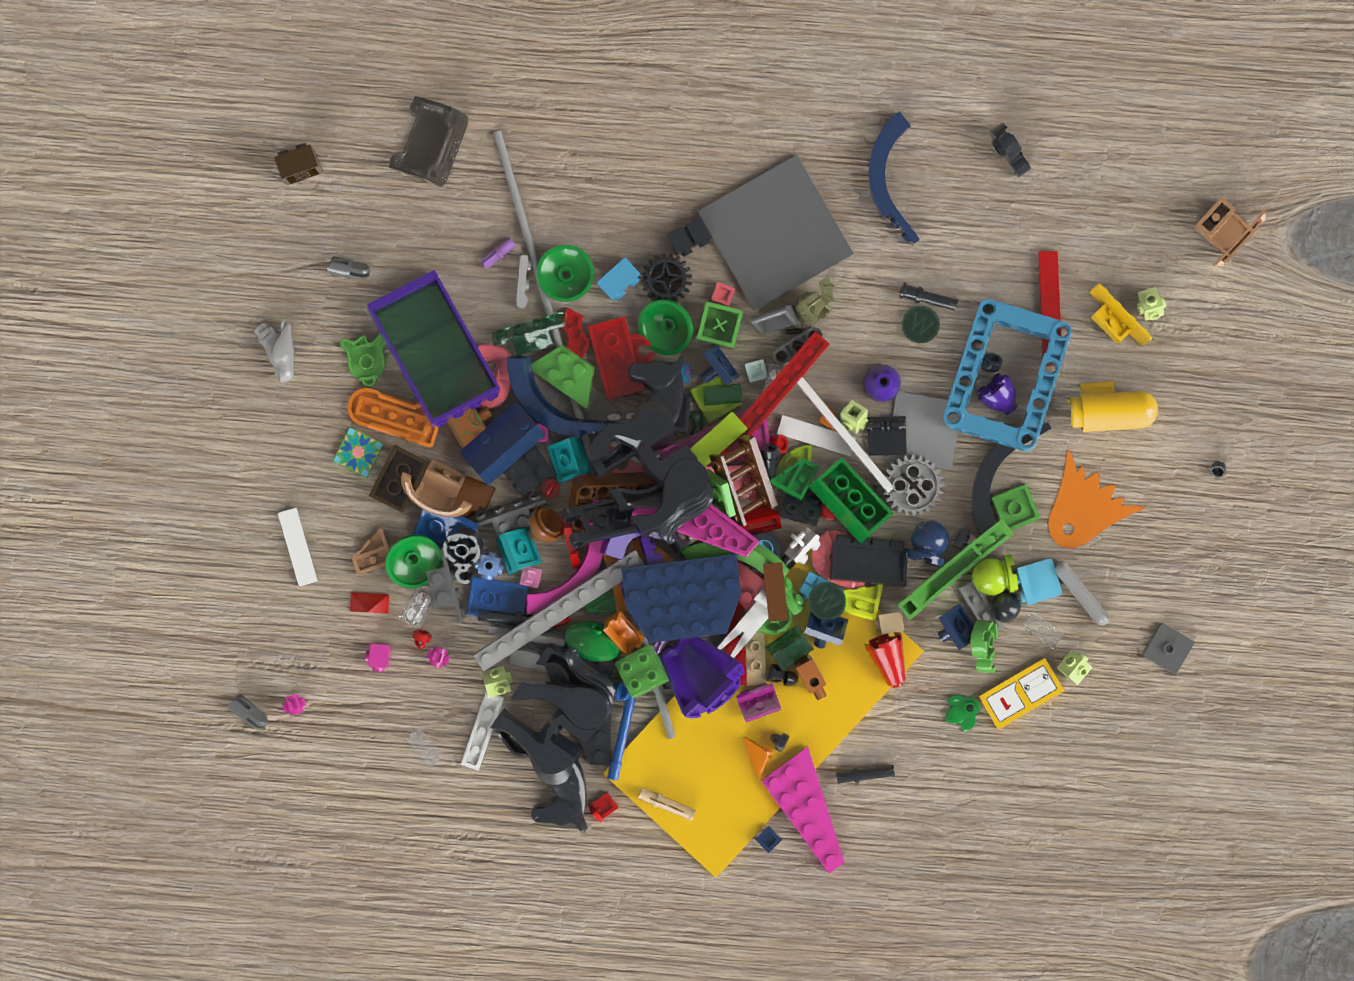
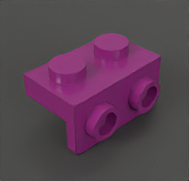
M773 683L761 684L758 688L744 690L736 696L745 723L782 710Z

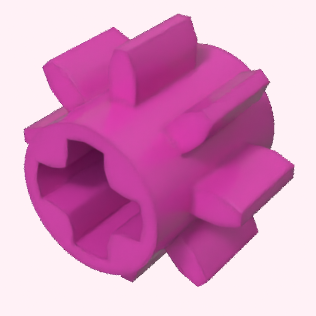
M434 646L433 650L429 649L426 658L430 659L428 664L441 669L443 664L448 665L450 656H447L448 650Z
M298 693L285 697L286 703L282 704L284 713L289 711L290 716L304 712L303 707L307 706L304 697L299 698Z

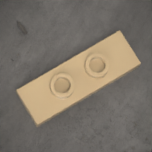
M759 632L755 633L745 644L747 686L766 683L764 633Z

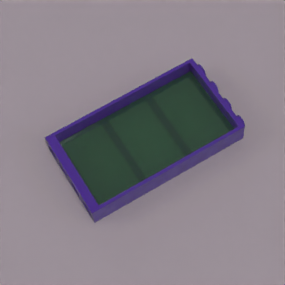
M435 270L367 304V310L432 428L435 426L437 428L442 427L448 423L447 420L453 417L457 419L465 414L464 411L470 408L471 410L477 409L485 400L492 401L499 396L501 388Z

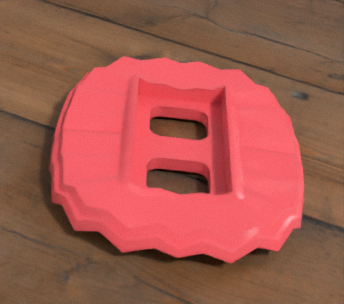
M492 344L477 345L485 361L496 363L495 372L492 374L501 388L496 399L492 401L485 400L479 408L488 407V409L500 407L507 400L511 391L506 358L512 356V354L500 346ZM476 358L465 363L462 369L460 391L463 399L466 401L485 392L479 390V384L481 380H487Z
M837 530L827 531L818 539L821 543L820 547L812 552V565L822 577L840 586L851 589L864 586L866 583L830 580L831 560L829 555L832 542L836 541L837 534H849ZM849 535L851 537L850 542L852 543L853 535Z

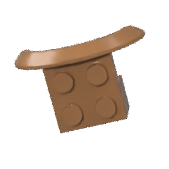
M1221 197L1196 224L1195 230L1223 254L1212 264L1213 266H1223L1245 244L1264 222L1265 209L1249 225L1235 213L1236 209Z
M432 460L416 492L411 484V475L402 472L401 483L404 492L412 502L429 513L443 517H457L465 514L472 506L471 503L463 501L459 506L452 508L466 478V475Z

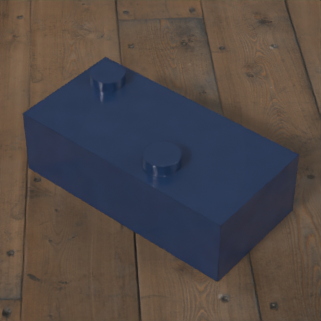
M515 402L459 453L487 485H490L546 434L518 402Z

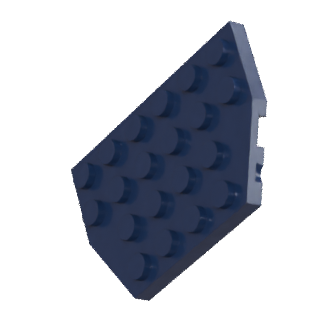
M737 554L621 568L626 608L650 643L725 634L728 632L741 595Z

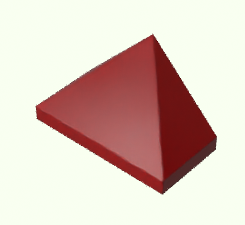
M761 506L744 516L747 525L742 526L751 535L782 528L779 512Z
M351 592L350 612L388 614L389 594Z

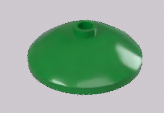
M558 245L549 249L541 257L537 266V280L542 291L551 299L559 302H572L583 297L591 288L594 280V267L591 259L582 249L573 245ZM567 271L570 275L568 278H564L562 273Z
M659 299L649 303L640 313L638 319L639 334L651 342L652 345L648 348L661 355H674L680 353L689 345L693 336V324L688 312L680 304L668 299Z
M409 535L397 540L389 548L385 558V568L390 579L397 585L404 588H419L429 584L426 572L441 568L443 559L440 548L432 539L422 535Z
M589 620L579 621L571 624L565 632L564 637L567 646L578 649V655L585 659L609 661L620 653L618 646L603 631L604 624Z

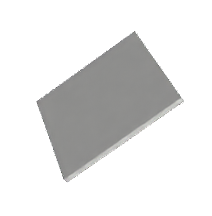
M898 392L895 398L893 416H906L907 454L886 455L885 459L897 461L896 459L899 458L903 462L905 455L908 460H911L912 454H914L915 460H918L919 456L922 455L923 462L929 458V465L935 463L936 468L952 470L958 431L948 428L944 423V412L948 400ZM951 414L948 417L950 422H956L959 419L956 414Z

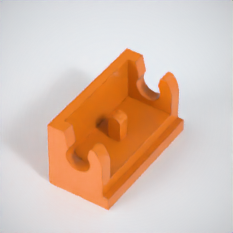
M622 610L611 615L605 621L603 631L626 656L632 654L635 647L637 649L641 647L645 636Z

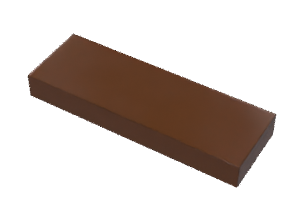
M782 562L763 564L769 622L788 620Z

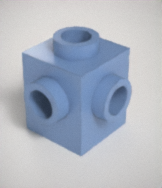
M487 552L486 555L482 554L481 558L477 560L475 569H478V573L482 574L481 578L492 580L493 577H498V574H502L504 563H501V559L497 558L498 554ZM487 562H491L493 565L490 570L485 567Z

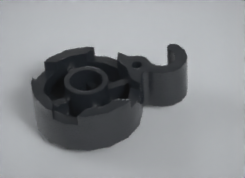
M1000 123L989 131L992 145L997 153L1007 160L1014 169V174L1019 178L1031 170V167L1023 156L1022 148L1015 136L1009 132L1007 133L1006 129L1008 127L1004 123Z
M464 526L450 531L444 542L443 552L445 558L447 559L448 557L458 567L455 572L456 580L461 584H469L473 573L465 572L480 558L484 543L477 531Z

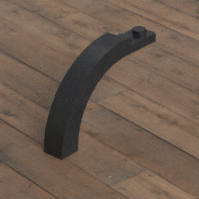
M1048 422L1042 425L1040 435L1052 429ZM1024 437L1021 441L1023 444H1026L1032 439ZM997 444L986 455L976 473L971 494V509L979 536L996 523L990 506L991 484L998 467L1009 454L1016 450L1014 448Z

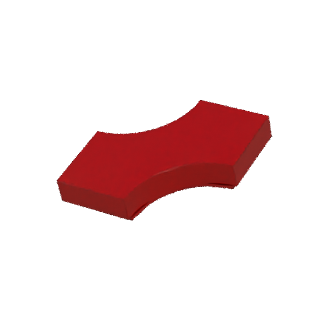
M566 307L558 325L567 333V348L584 359L592 343L582 330V319L584 316Z
M561 516L573 569L579 568L580 561L577 548H572L569 541V536L573 534L571 524L564 523Z

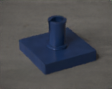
M719 346L711 348L703 354L711 364L710 368L700 374L707 384L718 375L726 385L740 377V374Z
M959 603L938 617L945 629L938 632L940 640L946 642L951 638L958 650L970 644L971 633L974 627L964 608Z
M811 610L804 633L816 637L814 645L818 648H825L826 642L841 646L848 619L836 616L833 619H822Z

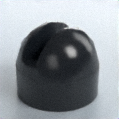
M1215 461L1211 465L1210 473L1214 477H1223L1226 473L1225 463Z
M785 671L783 685L794 686L798 682V675L793 671Z

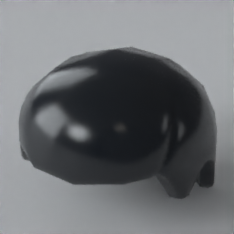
M1002 592L994 597L991 613L998 621L1009 623L1018 616L1021 603L1015 594Z

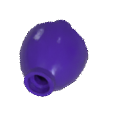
M875 365L866 372L863 378L864 392L869 398L877 402L892 400L900 390V376L889 365ZM881 378H885L887 380L886 385L880 384Z
M997 373L991 378V382L987 386L980 387L976 392L978 400L991 410L1004 412L1005 415H1009L1018 407L1015 403V388L1008 375Z

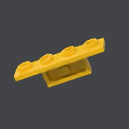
M1100 283L1089 292L1102 306L1091 318L1117 345L1128 334L1141 347L1152 339L1148 331Z

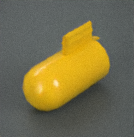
M1113 381L1080 383V396L1070 397L1068 400L1071 408V426L1073 428L1081 427L1082 432L1145 428L1151 426L1158 415V405L1154 396L1146 391L1115 392Z

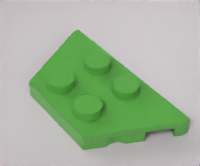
M564 345L531 364L533 372L583 407H590L589 397L590 391H592V377L594 375V366Z

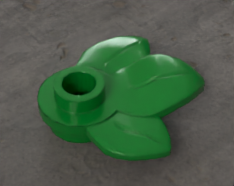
M958 694L949 697L947 701L951 708L946 713L945 721L951 724L960 723L963 732L969 731L976 724V715L980 711L979 701L973 697L965 698ZM967 705H973L974 709L968 710Z

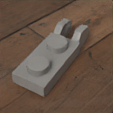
M521 255L519 257L515 306L518 309L525 308L528 302V297L525 295V291L529 289V279H526V274L531 269V260H528V255Z

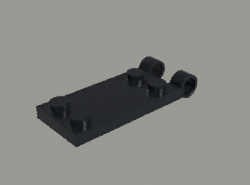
M612 499L577 507H568L561 511L564 523H571L580 518L584 532L573 533L569 536L572 548H580L587 543L638 532L631 522L632 512L635 509L620 511Z

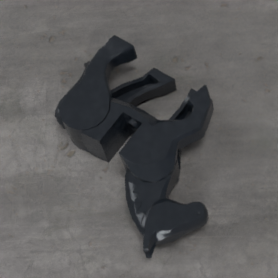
M682 355L675 362L632 363L629 366L628 377L630 381L642 383L652 392V395L643 404L639 405L629 421L609 423L592 441L590 458L588 459V465L599 480L634 456L639 460L643 469L657 485L643 490L609 489V495L620 511L627 509H658L650 515H632L631 522L642 538L654 532H660L662 538L669 544L675 543V535L679 527L705 512L713 500V489L711 485H708L709 474L687 445L660 461L661 457L657 452L674 441L675 425L681 412L684 393L681 374L684 363V356ZM614 441L620 442V443L610 452L608 446H609L612 442H614Z
M550 643L536 664L558 667L566 677V683L534 681L525 678L511 699L544 700L556 705L558 709L547 720L540 732L534 731L519 721L506 708L500 712L490 728L496 730L498 737L513 755L529 757L538 778L545 782L555 794L550 801L534 805L531 809L533 821L561 827L576 826L581 833H585V830L588 829L584 818L587 789L584 773L579 763L582 748L562 735L560 731L564 727L585 743L612 712L616 699V689L608 678L588 666L579 657L578 649L569 648L563 650Z

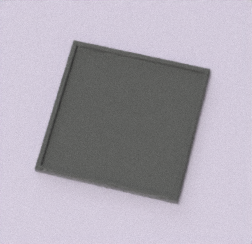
M797 155L697 211L754 311L854 254Z

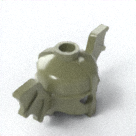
M830 275L819 282L821 295L817 291L807 292L805 289L796 295L798 300L795 310L798 313L799 324L795 326L798 329L802 328L803 323L812 327L813 323H817L820 318H825L826 314L832 311L828 303L835 301L833 290L836 286L832 284Z

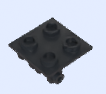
M906 416L867 417L868 423L866 427L868 430L869 456L907 454Z
M809 488L801 501L785 493L780 517L817 526L823 502Z

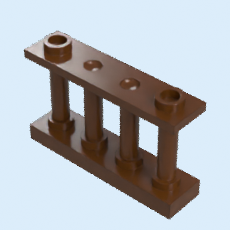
M748 435L740 436L738 438L740 447L728 455H709L711 467L715 474L728 482L736 514L729 518L740 526L747 525L744 515L761 506L772 509L778 505L756 438ZM743 455L746 462L745 465L729 474L726 464ZM749 472L751 482L735 491L732 481ZM755 489L757 499L741 508L738 498Z

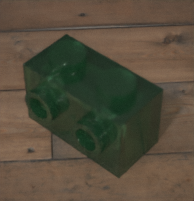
M798 625L765 646L782 671L814 650Z

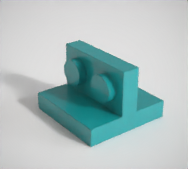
M581 437L568 438L547 447L558 483L568 481L578 475L591 473Z
M529 527L503 533L496 539L509 575L542 563L535 542L528 534Z

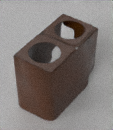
M466 476L452 508L459 506L463 501H467L472 506L463 515L471 517L479 511H486L496 488Z

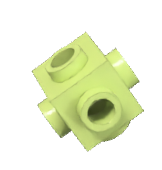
M1156 287L1138 292L1137 309L1140 315L1143 314L1145 321L1155 320L1164 315L1163 308L1166 307L1164 297L1159 296Z
M851 400L840 412V423L848 432L851 431L857 434L868 423V409Z
M1071 650L1058 665L1057 669L1078 685L1088 674L1092 666L1087 663L1088 658L1081 652L1077 655Z
M504 665L482 672L489 698L511 692L510 684L513 683L510 672L506 673Z

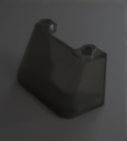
M415 96L410 105V111L416 119L403 153L396 152L392 155L389 168L442 187L447 182L468 125V117L451 106Z

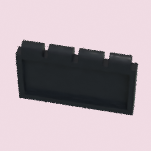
M836 535V541H833L831 546L830 580L897 587L906 586L908 559L906 554L908 548H904V541L890 540V545L888 546L887 539L872 538L871 544H869L868 537L860 544L854 536L851 543L849 535Z

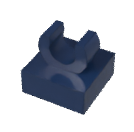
M770 826L755 838L768 853L782 841Z

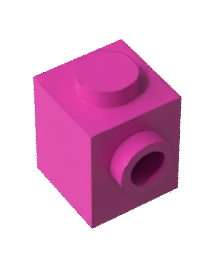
M370 644V651H366L365 662H368V666L372 667V671L384 672V668H389L391 645Z

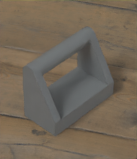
M794 305L783 306L751 317L752 324L762 335L799 324Z

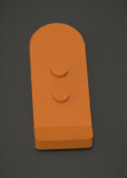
M361 388L355 391L348 401V414L356 424L426 447L433 446L439 428L437 426L431 427L418 403L371 388ZM427 407L433 419L443 414L440 410Z

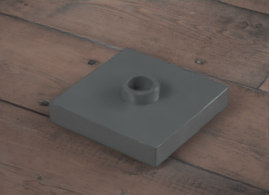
M1161 622L1142 656L1176 675L1195 642Z

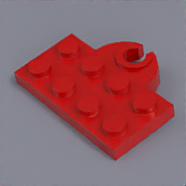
M625 316L588 326L607 400L645 391L642 383L630 381L628 369L632 363L652 362L654 352H649L646 356L639 354V348L643 345L649 347L652 345L651 342L644 336L638 334L630 335Z

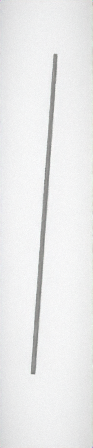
M496 131L494 136L555 348H558L563 344L550 299L542 291L537 280L539 261L501 131ZM570 398L575 417L584 419L580 404ZM586 433L581 438L587 459H589L591 442L588 433ZM634 620L637 629L644 635V633ZM646 636L642 641V648L649 645ZM660 685L654 691L667 737L671 739L675 738V733Z

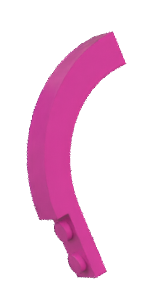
M599 499L592 500V503L598 502ZM604 540L587 543L586 552L580 567L564 583L545 592L526 593L525 613H537L594 576L603 557V554L599 552Z

